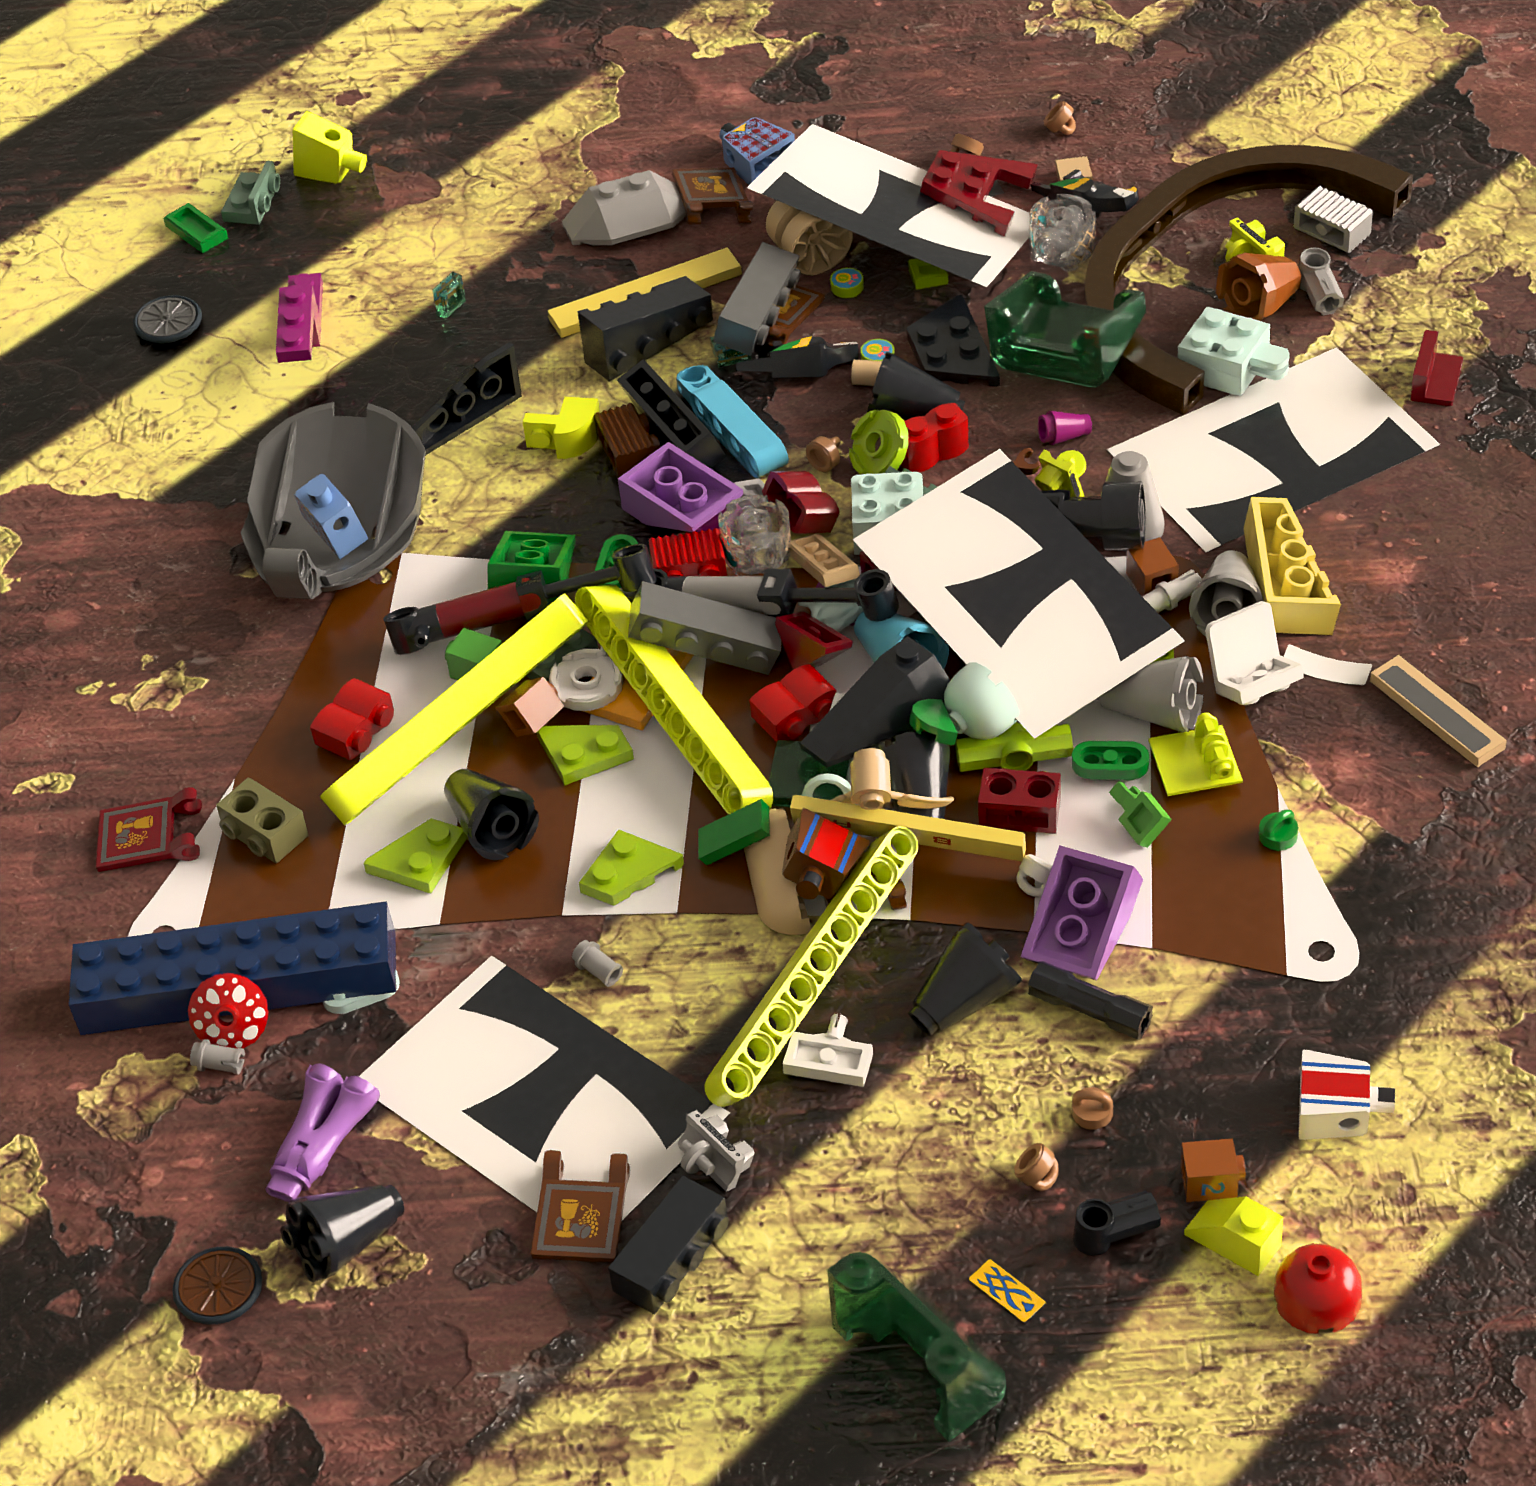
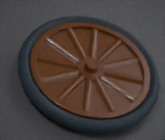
M217 1246L205 1249L188 1259L178 1270L172 1288L173 1300L178 1310L186 1318L205 1325L230 1322L243 1315L257 1301L262 1288V1272L257 1261L249 1253L239 1248Z

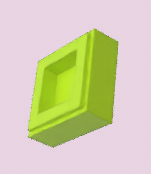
M917 258L908 260L909 271L916 290L948 284L946 270Z

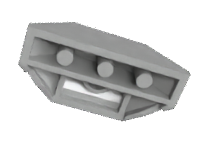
M648 170L589 187L563 219L562 226L572 245H581L582 243L614 245L673 228L684 219L686 211L676 184Z

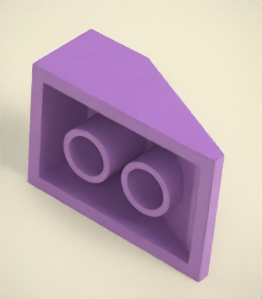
M667 442L618 478L621 506L624 511L645 525L688 532L697 530L743 495L742 488L670 442Z
M1059 845L1021 958L1035 963L1044 961L1072 974L1097 981L1131 917L1143 882L1142 876L1132 865Z

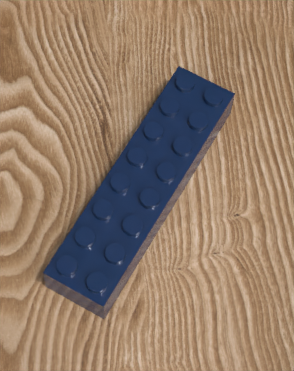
M387 901L73 944L69 1008L80 1035L189 1021L188 1006L192 993L202 981L215 974L234 973L247 977L258 985L267 999L268 1010L334 1000L333 995L344 993L345 998L394 993L397 992L396 933ZM229 1011L219 1013V1016L232 1015Z

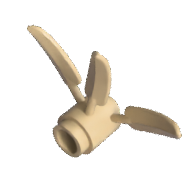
M875 748L861 749L854 753V760L850 763L851 791L831 799V801L849 804L856 803L866 810H892L893 804L891 799L898 800L899 806L918 809L939 808L947 806L954 801L953 797L933 798L891 791L889 761L885 758V753L882 750Z

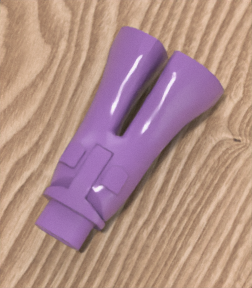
M324 1064L310 1065L306 1071L303 1099L299 1111L276 1155L274 1165L270 1169L272 1178L265 1188L266 1192L273 1197L290 1202L298 1197L301 1190L307 1191L311 1184L319 1176H322L328 1166V1162L342 1140L377 1103L380 1098L378 1088H375L371 1083L358 1076H346L343 1081L340 1074Z

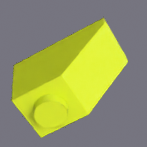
M1247 1196L1207 1200L1184 1230V1235L1259 1276L1281 1247L1284 1217Z

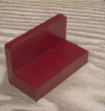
M1425 330L1413 372L1410 401L1452 406L1464 358L1462 356L1436 353L1439 332Z

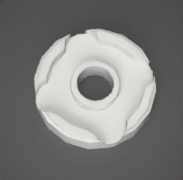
M581 649L570 652L562 657L563 661L557 666L555 663L550 671L549 682L556 688L558 698L564 707L575 711H591L602 708L614 701L623 688V674L612 659L606 655V652L599 649ZM585 676L595 677L593 680L588 682L578 681L580 678Z

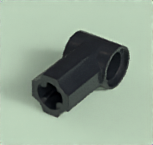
M1144 1190L1109 1202L1100 1199L1085 1200L1076 1210L1073 1234L1075 1247L1086 1255H1101L1110 1248L1111 1242L1160 1227L1161 1217L1154 1196L1151 1192L1148 1193Z

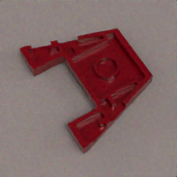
M939 150L922 180L920 192L953 210L957 206L973 214V221L978 223V221L984 222L985 220L995 226L994 232L1005 236L1012 223L1015 211L985 202L996 180L1029 189L1038 165Z

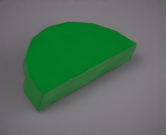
M942 699L917 701L912 706L910 714V725L919 734L923 730L935 734V742L951 746L955 745L958 732Z

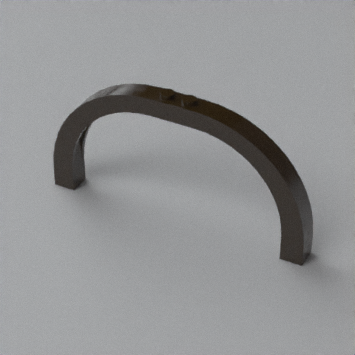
M1270 145L1239 149L1204 159L1182 169L1162 182L1145 198H1141L1128 213L1118 219L1097 244L1089 260L1085 276V321L1093 347L1106 366L1125 384L1154 402L1181 415H1185L1204 397L1205 371L1157 348L1137 333L1124 318L1118 307L1115 291L1128 267L1186 215L1201 206L1230 195L1277 188L1313 191L1321 185L1323 189L1332 190L1338 193L1339 196L1343 195L1344 198H1349L1351 201L1354 200V202L1393 218L1411 201L1413 175L1364 155L1345 150L1309 145Z

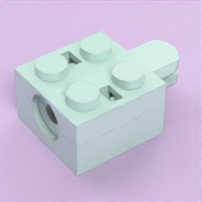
M1206 307L1178 346L1179 359L1205 371L1204 386L1242 396L1256 375L1277 381L1284 378L1289 371L1288 349L1269 344V323L1232 314L1220 309Z

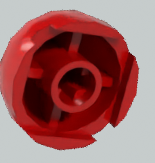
M1318 1243L1298 1247L1283 1259L1275 1275L1274 1298L1277 1302L1276 1308L1280 1316L1292 1327L1306 1333L1318 1334L1319 1329L1327 1330L1333 1328V1332L1340 1331L1355 1320L1361 1308V1275L1354 1261L1336 1247Z

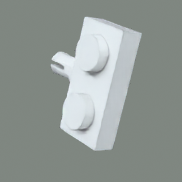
M833 1014L826 1034L811 1035L794 1032L791 1035L783 1061L784 1074L864 1087L873 1057L872 1044L853 1042L843 1037L848 1023V1019L840 1014L838 1021V1014Z

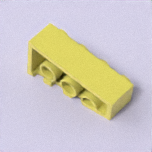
M1251 497L1244 524L1247 555L1263 600L1271 605L1275 632L1333 635L1341 603L1337 595L1331 594L1328 588L1329 580L1324 571L1320 572L1315 562L1316 554L1312 546H1307L1302 537L1304 531L1288 499Z

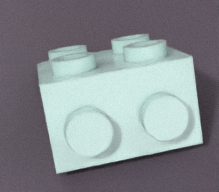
M900 472L853 476L851 478L853 539L923 496L922 474L919 472ZM854 542V555H859L862 550Z

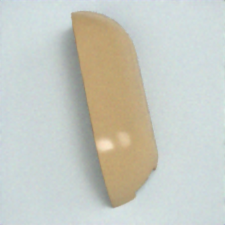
M783 808L770 809V836L744 848L757 911L763 923L776 932L787 935L807 934L811 928L804 898L800 897L796 892L797 884L782 875L787 838L790 833L786 811Z

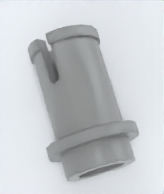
M584 940L576 946L572 953V959L575 961V966L578 969H586L607 987L614 985L623 973V967L600 951V946L597 942Z
M204 1039L202 1042H195L193 1044L190 1064L191 1066H197V1070L202 1072L208 1068L239 1075L244 1064V1059L239 1058L245 1056V1051L243 1048L237 1049L213 1045L210 1043V1040Z

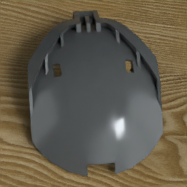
M334 402L310 407L287 418L272 429L259 443L247 497L249 513L241 530V536L259 576L270 586L277 598L314 599L322 592L354 586L381 571L411 544L421 512L426 449L417 433L406 421L390 410L370 403L367 405V417L334 416ZM319 474H324L350 503L368 536V540L342 559L337 557L304 519L294 496L298 489ZM340 518L335 521L333 525L334 530L343 528ZM282 523L290 524L287 535H279ZM376 530L375 539H372L374 531Z

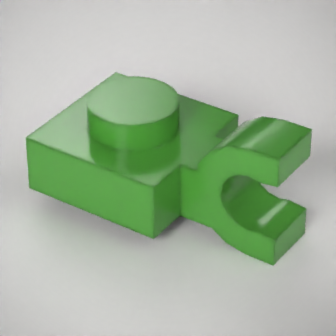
M1118 781L1109 791L1110 795L1125 810L1118 820L1140 846L1148 848L1172 820L1152 794L1144 791L1140 792L1135 786L1128 789L1123 782Z

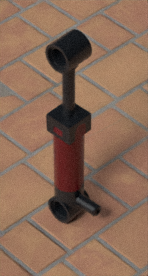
M634 544L623 547L612 554L614 563L612 567L550 584L545 583L542 570L517 576L516 582L422 608H401L389 613L383 620L395 654L405 655L416 652L426 647L429 643L457 636L463 628L475 631L523 617L526 618V621H530L552 603L551 598L561 596L564 593L576 592L581 587L598 586L618 580L622 591L634 592L638 591L642 581L654 584L657 579L647 546L645 544Z

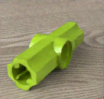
M1016 722L995 738L986 740L971 737L956 739L955 750L960 772L999 766L1010 770L1026 771L1035 761L1071 757L1073 742L1069 724L1055 725L1034 739L1020 723Z

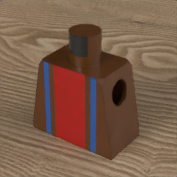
M803 807L787 838L782 875L797 884L796 892L804 899L812 900L818 895L826 899H833L862 858L870 840Z

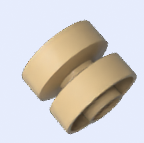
M777 200L770 208L766 218V231L778 248L800 255L796 269L801 270V273L806 275H817L835 267L846 256L852 243V231Z

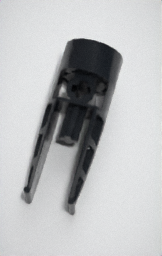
M1142 481L1104 482L1102 496L1070 497L1069 490L1041 491L1084 537H1102L1105 550L1144 549L1146 507Z

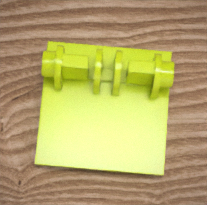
M1202 713L1197 717L1195 730L1148 738L1167 796L1243 783L1222 725L1218 726L1217 718L1210 713Z

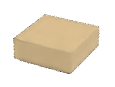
M1087 156L1055 160L1058 181H1062L1064 176L1075 169L1081 170L1083 177L1092 179Z

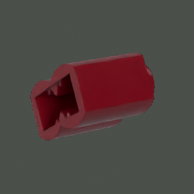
M770 471L762 494L772 510L782 512L784 507L786 508V512L784 511L782 516L785 522L789 523L787 528L796 534L831 533L840 511L835 500L829 494L821 491L816 478L807 471Z

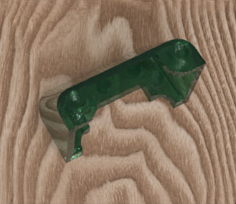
M1030 271L984 306L992 358L997 365L1006 370L1087 387H1098L1111 376L1146 313L1144 292L1130 289L1121 291L1114 298V311L1061 301L1059 285L1051 276Z
M862 1252L851 1253L827 1269L832 1328L846 1341L853 1337V1333L858 1332L872 1334V1338L877 1343L892 1331L899 1334L926 1361L927 1370L941 1384L936 1390V1400L941 1404L938 1414L934 1417V1428L949 1442L1002 1400L1006 1392V1377L1001 1366L910 1280L870 1254Z

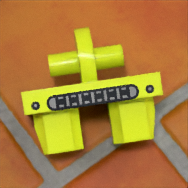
M1239 218L1229 221V226L1232 228V236L1225 245V248L1228 250L1225 257L1226 262L1242 253L1284 257V242L1277 236L1265 241L1266 230L1259 221L1254 220L1248 224H1245Z
M1044 449L1038 457L1042 470L1034 479L1036 485L1042 491L1069 490L1070 497H1085L1078 479L1086 470V460L1083 454L1079 451L1068 450L1061 453L1055 460L1050 452Z

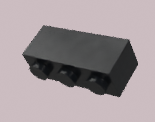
M682 1176L608 1267L612 1291L655 1315L664 1302L668 1303L674 1298L679 1289L680 1282L686 1274L697 1269L703 1259L705 1250L712 1241L719 1240L725 1233L729 1222L725 1198Z

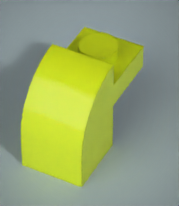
M564 397L559 415L525 413L523 428L526 447L556 449L557 459L573 458L587 452L597 441L594 415L596 412L600 413L598 399Z

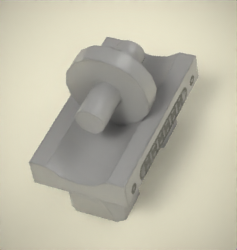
M697 1110L687 1114L685 1119L687 1127L678 1141L679 1148L685 1153L681 1160V1167L688 1174H694L702 1170L706 1175L712 1177L726 1192L735 1188L740 1173L751 1165L754 1149L745 1141L731 1144L726 1139L729 1131L727 1124L718 1115L705 1119Z

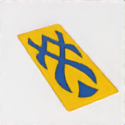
M991 1259L969 1277L973 1284L1022 1322H1026L1045 1304L1042 1298Z

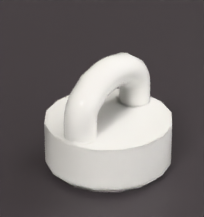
M1028 854L1019 866L1020 869L1016 876L1017 883L1026 894L1033 897H1042L1052 865L1039 857ZM1027 875L1041 882V887L1036 888L1030 885L1026 879Z

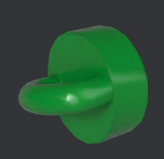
M1285 809L1263 817L1259 824L1258 835L1260 842L1265 847L1280 851L1291 848L1297 842L1299 827L1294 819V812L1290 809Z

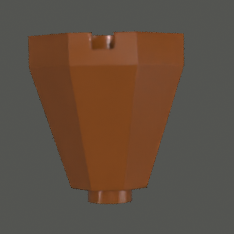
M1242 253L1219 266L1216 294L1219 300L1225 299L1227 307L1223 308L1225 312L1262 321L1274 314L1300 288L1302 275L1296 262L1287 257Z

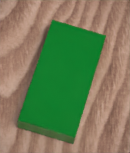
M190 203L163 217L165 226L201 253H205L228 239L226 229Z
M760 799L698 829V859L707 866L770 836L769 805Z

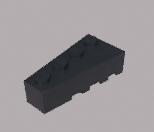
M686 276L653 286L649 293L641 295L639 292L629 294L627 295V300L614 303L612 300L601 303L600 309L590 311L588 308L577 311L584 361L609 382L629 371L641 360L649 359L713 321L711 294Z

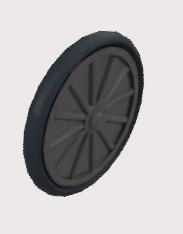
M178 295L162 296L145 303L139 308L133 319V328L139 337L148 342L157 344L176 342L191 335L201 323L202 312L198 304L192 299Z

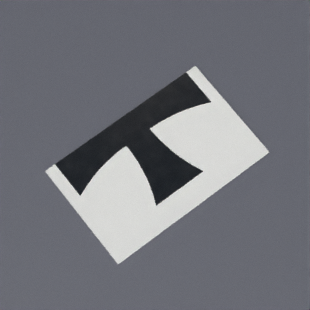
M813 124L747 187L750 190L985 287H988L1028 240L1029 224L1032 220L1029 212L987 196L985 202L1015 211L1006 235H999L994 232L995 226L985 220L984 222L978 221L977 223L972 220L973 214L957 206L953 210L921 193V184L927 173L926 170Z
M1336 347L1289 368L1288 374L1280 380L1275 381L1266 378L1248 386L1242 396L1230 394L1107 450L1113 457L1125 451L1138 452L1146 457L1161 507L1205 552H1208L1244 535V524L1251 497L1287 498L1295 512L1440 444Z
M1000 449L853 539L880 570H884L889 574L893 585L966 664L977 662L992 671L988 678L995 685L1002 681L1007 686L1019 708V716L1016 719L1034 739L1184 642L1183 638Z
M493 956L489 957L359 1076L371 1083L375 1088H378L380 1092L378 1101L535 1212L538 1210L543 1175L544 1153L547 1150L561 1151V1160L564 1162V1173L561 1180L609 1182L611 1155L615 1153L627 1154L630 1176L625 1193L623 1220L681 1163L685 1153L679 1148L678 1141L687 1127L685 1120L687 1114L697 1110L705 1119L718 1115L722 1120L730 1114V1112L716 1106L707 1097Z

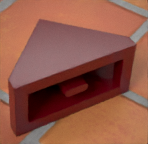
M805 611L776 617L775 625L793 670L805 664H811L813 667L823 665L852 648L853 641Z

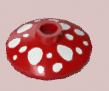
M234 973L215 974L202 981L192 993L188 1006L190 1026L200 1040L208 1039L213 1045L237 1049L245 1048L255 1043L264 1032L269 1017L267 999L260 987L247 977ZM229 1011L234 1019L231 1022H224L221 1020L219 1013Z

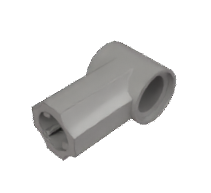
M1308 248L1301 253L1299 270L1302 275L1300 289L1307 292L1315 311L1322 313V316L1334 314L1338 308L1343 306L1344 296L1330 269V255L1327 251L1320 248Z

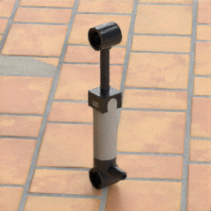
M654 569L657 579L654 583L655 585L753 612L764 613V615L775 618L794 613L797 602L857 603L858 606L862 607L865 617L870 621L876 622L891 618L899 609V601L891 578L887 572L880 569L868 570L862 573L856 579L854 588H797L790 569H766L764 576H667L663 570Z

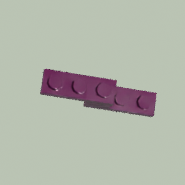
M321 273L288 276V287H279L276 339L278 363L312 360V347L320 346L323 294Z

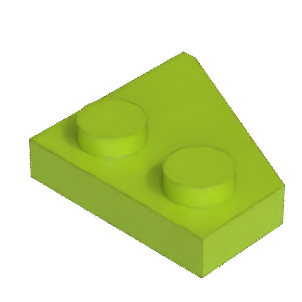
M619 725L543 726L537 731V737L564 786L634 760L633 749Z
M431 818L368 857L364 861L365 872L431 894L467 837L461 827Z
M618 830L580 880V893L614 906L629 898L633 892L643 890L654 884V876L670 867L674 871L681 869L684 865L683 854Z

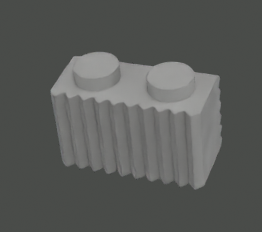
M1320 185L1295 206L1293 228L1350 253L1356 246L1358 247L1359 243H1362L1363 239L1365 240L1370 235L1373 211L1371 208L1367 209L1365 205L1356 204L1354 200L1345 199L1343 195L1339 196L1338 193L1332 190L1323 189Z

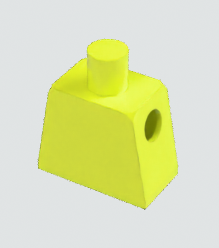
M306 111L293 128V174L298 177L337 184L342 181L349 170L359 173L363 172L367 162V155L352 150V133L333 122Z

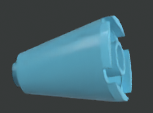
M862 612L855 621V635L873 662L908 636L934 654L944 670L948 660L949 646L930 624L897 613L891 618L876 622L867 619Z

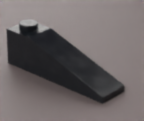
M509 342L467 367L412 426L426 449V455L522 397L514 345Z
M907 636L873 663L800 742V748L828 768L854 758L855 752L870 748L871 745L886 739L895 742V736L914 729L910 725V714L912 706L917 701L942 699L945 705L944 692L950 679L935 655Z

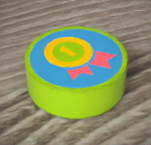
M841 268L833 272L830 277L831 291L838 297L852 298L863 291V275L857 269Z
M885 339L869 340L861 347V360L882 361L885 358L886 352L895 354L894 346Z

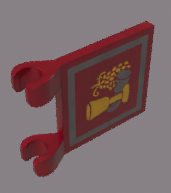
M188 787L172 797L100 810L96 859L97 871L103 872L171 858L185 861L196 860L200 855V847L195 844V837L192 833L181 834L173 840L174 813L195 815L200 813L202 809V801L197 799L196 789Z

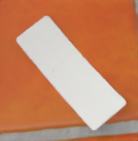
M1288 645L1284 654L1285 658L1302 664L1303 674L1338 683L1364 685L1372 668V664L1331 659L1302 650L1293 645Z

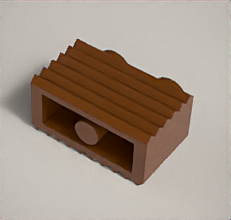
M629 402L627 406L624 404L621 407L616 406L608 411L603 410L601 413L596 412L594 415L597 438L617 478L660 448L657 436L655 434L649 435L650 427L645 413L638 414L633 403Z

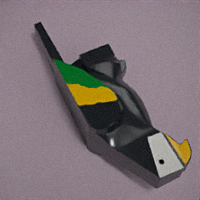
M1077 169L1064 176L1062 181L1052 183L1050 186L1035 182L1030 184L1032 191L1054 201L1055 207L1085 220L1096 219L1101 216L1102 212L1128 211L1137 204L1139 199L1138 190L1134 186L1130 189L1109 186L1088 177H1083L1081 170Z
M817 336L806 337L786 344H782L781 340L772 341L773 351H771L770 357L736 362V371L772 372V378L823 377L835 365L858 360V343L840 342L831 344L822 337Z

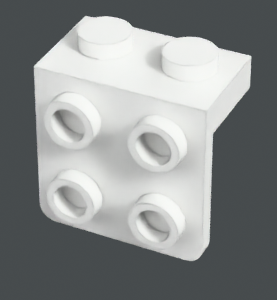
M1264 601L1257 602L1212 621L1206 626L1205 632L1217 694L1240 705H1249L1256 703L1261 696L1271 692L1283 691L1289 688L1291 683L1304 678L1302 664L1279 655L1272 608L1269 603Z

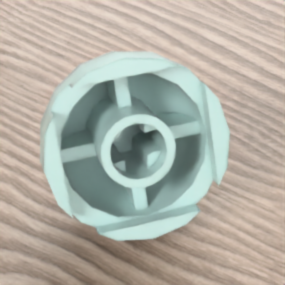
M969 662L951 679L944 692V702L958 734L964 733L971 738L986 740L999 736L1016 723L1017 720L1015 718L1019 716V708L1007 686L1002 681L995 685L988 678L992 671L977 662Z

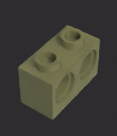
M249 777L216 804L220 817L219 826L224 834L231 839L237 838L245 843L255 855L259 857L265 856L276 864L309 836L302 810Z

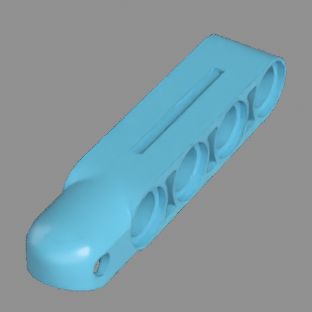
M691 366L677 374V388L691 405L696 417L754 478L764 476L770 473V471L788 464V453L782 441L708 366Z

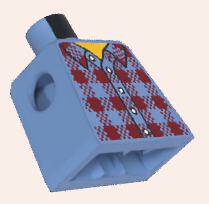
M751 118L738 127L732 123H726L721 128L719 134L720 139H722L725 163L730 168L735 167L737 175L748 185L795 141L794 133L759 118Z
M319 474L295 492L294 496L302 516L339 559H342L368 540V536L352 506L324 474ZM340 518L343 528L334 530L333 525Z

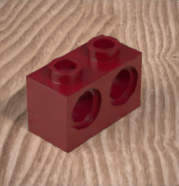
M983 768L978 800L979 825L1005 830L1056 834L1061 801V773Z

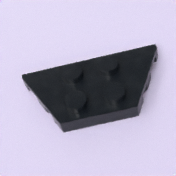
M957 295L906 328L908 342L922 371L942 382L952 381L958 384H968L969 378L989 380L990 387L1000 386V375L963 295Z

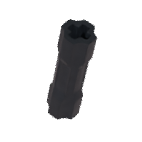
M1040 961L1029 979V995L1053 1005L1069 1007L1105 1022L1109 1028L1137 1040L1142 1039L1145 1031L1149 1028L1153 1016L1152 1005L1127 995H1117L1075 978L1071 972Z

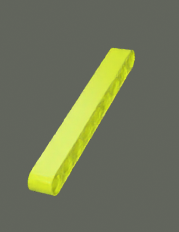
M614 584L579 588L575 596V605L589 620L586 626L726 813L731 814L760 799L769 805L770 810L773 803V792L769 782L667 649L628 637L631 602L621 589Z
M565 593L562 594L321 794V800L344 826L349 824L571 639L589 620Z
M902 826L895 827L871 843L707 1077L705 1092L707 1098L713 1104L719 1107H727L746 1098L754 1091L916 856L918 840L910 829ZM891 844L895 847L897 854L892 850ZM871 872L876 876L877 882L872 878ZM851 900L856 904L858 911L853 908ZM831 929L837 934L838 940L832 936ZM810 958L816 962L818 970L812 966ZM790 987L796 992L797 1000L791 995ZM769 1017L775 1021L776 1030L771 1027L768 1020ZM747 1046L753 1050L755 1061L749 1056ZM726 1077L733 1082L734 1092L727 1087Z

